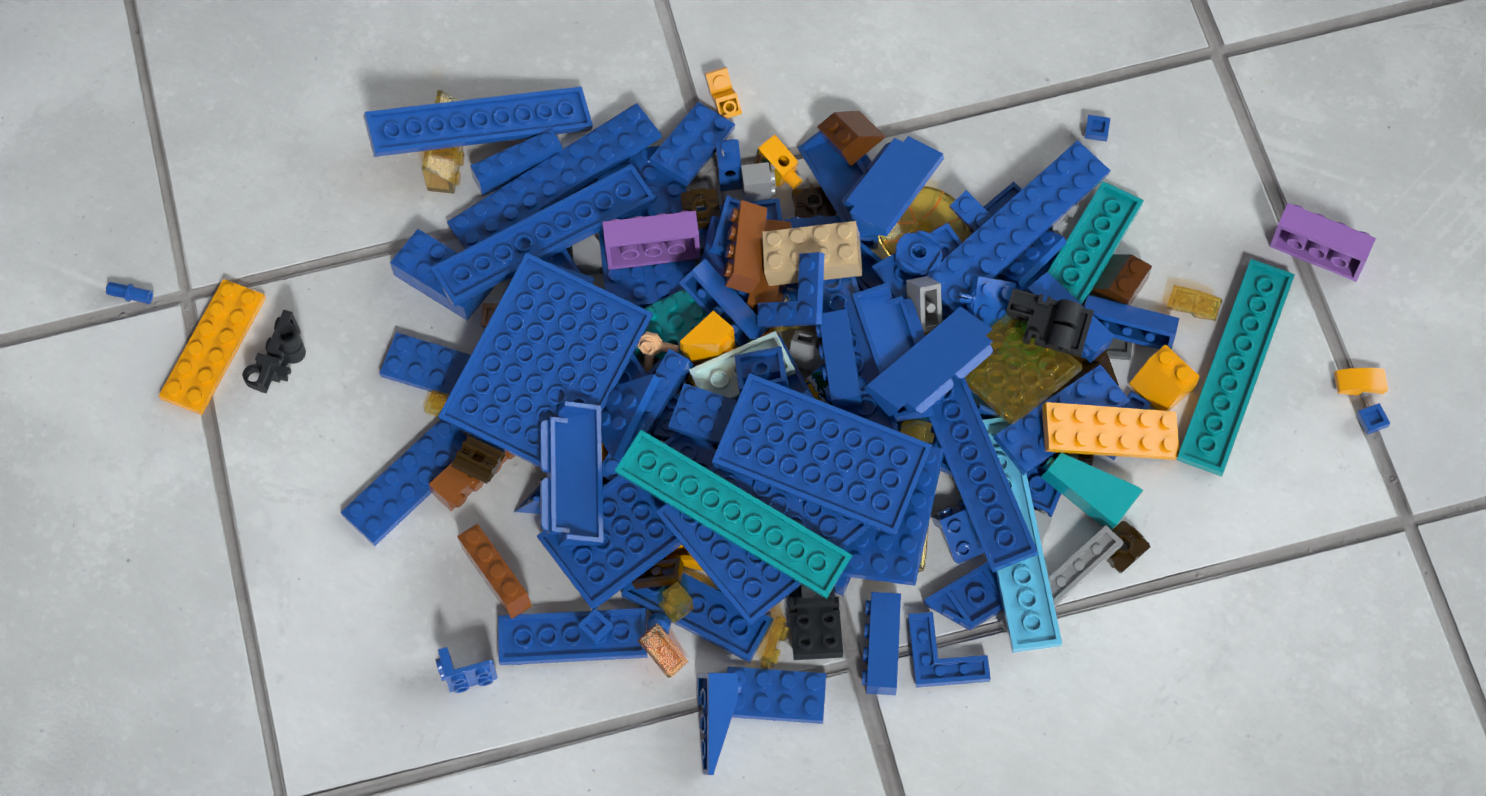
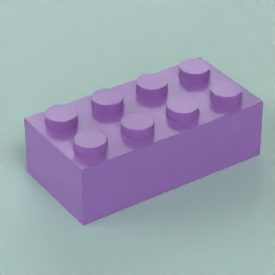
M1287 203L1270 247L1357 282L1376 238L1370 236L1367 232L1352 229L1344 223L1327 219L1322 214H1315L1299 205Z
M681 211L673 214L660 213L655 216H636L631 219H612L603 222L609 270L701 259L696 211Z

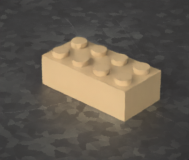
M856 221L762 232L764 274L769 286L798 283L800 253L821 252L825 254L824 280L862 276L860 234Z

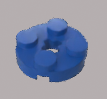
M917 231V233L911 234L906 233L899 239L895 248V263L908 275L917 278L925 277L928 273L933 272L941 262L942 252L939 247L940 244L933 235L925 231ZM921 250L923 258L915 257L912 251L917 252Z

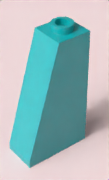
M1060 453L1056 459L1051 457L1043 466L1046 471L1041 476L1042 479L1102 527L1106 525L1111 530L1119 523L1143 491L1136 485L1063 453Z

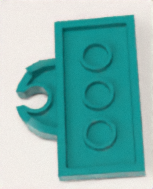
M685 289L643 308L653 313V317L645 332L658 334L662 342L679 346L680 341L708 316ZM637 346L634 355L638 359L645 356V354ZM660 351L654 357L662 361L667 352Z

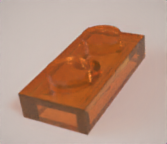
M654 624L637 640L667 678L673 677L688 662L659 624Z

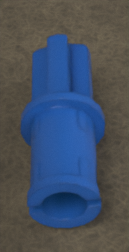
M109 282L106 285L107 295L123 298L127 302L133 300L149 305L152 302V290L137 288L133 284L123 285Z

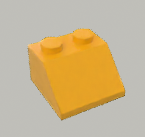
M712 311L680 341L681 355L690 359L693 365H700L734 350V328L716 312Z
M1165 344L1147 360L1131 380L1129 386L1142 398L1151 402V406L1155 410L1170 411L1196 388L1200 376Z

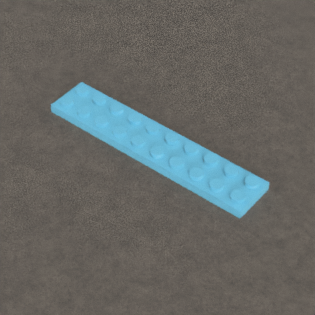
M1014 416L983 420L1038 551L1036 556L996 571L1012 653L1059 647L1062 645V639L1027 474L1024 476L993 439L997 433L1014 423L1015 418Z

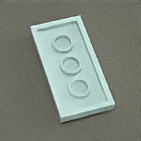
M776 331L691 368L689 372L697 388L735 399L740 396L734 355L782 346L787 377L795 374V369Z

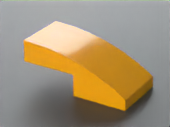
M1350 368L1334 372L1338 394L1358 396L1362 392L1384 394L1388 391L1385 369Z

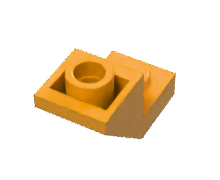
M721 67L705 72L709 93L717 113L726 119L742 114L737 93L731 85L728 69Z

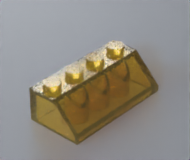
M437 90L435 104L460 101L442 90ZM464 146L425 151L422 172L428 191L455 193L456 185L459 186L461 180L459 168L464 165Z

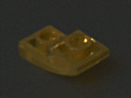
M1174 285L1167 307L1169 310L1191 313L1195 318L1216 321L1222 299L1205 292Z

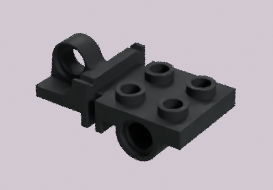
M1013 288L1006 312L1013 319L1028 321L1023 337L1024 344L1030 345L1031 338H1035L1034 345L1081 358L1094 310L1083 308L1081 304L1065 299L1057 301L1049 296L1047 301L1044 302L1042 294L1036 295Z
M283 310L281 317L276 319L274 324L275 331L266 342L265 349L267 355L257 353L255 358L257 364L249 365L244 369L242 376L249 388L267 393L272 381L280 383V380L288 381V374L292 372L290 367H286L288 363H299L305 358L306 349L300 337L301 332L291 311ZM252 373L260 374L257 381L252 382L248 378Z
M801 584L789 594L793 659L843 658L839 597H827V599L824 597L814 598V591Z

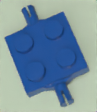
M973 276L969 293L957 292L956 296L963 298H955L956 302L967 303L968 312L989 327L1010 330L1011 317L1007 315L1006 310L1013 288L1016 289V283Z

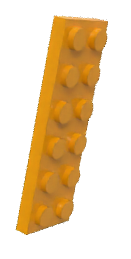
M223 279L159 394L160 399L203 415L266 299L265 295Z
M1046 402L1042 405L1046 452L1176 460L1178 457L1179 441L1176 412Z

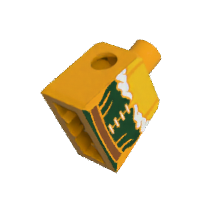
M775 134L758 147L754 164L768 162L770 171L775 173V185L777 187L787 183L794 190L803 182V179L796 173L798 167L797 159Z

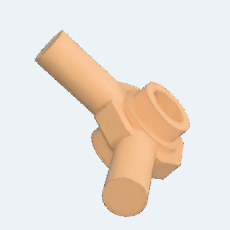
M645 332L642 335L638 346L642 353L645 354V371H649L653 367L654 356L660 351L667 352L668 349L679 353L680 350L679 345L662 342L658 334Z

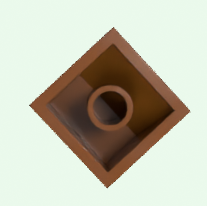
M860 111L834 112L817 126L825 141L850 166L885 138V135Z
M1113 254L1092 289L1091 294L1098 298L1131 306L1149 279L1152 265L1132 254Z

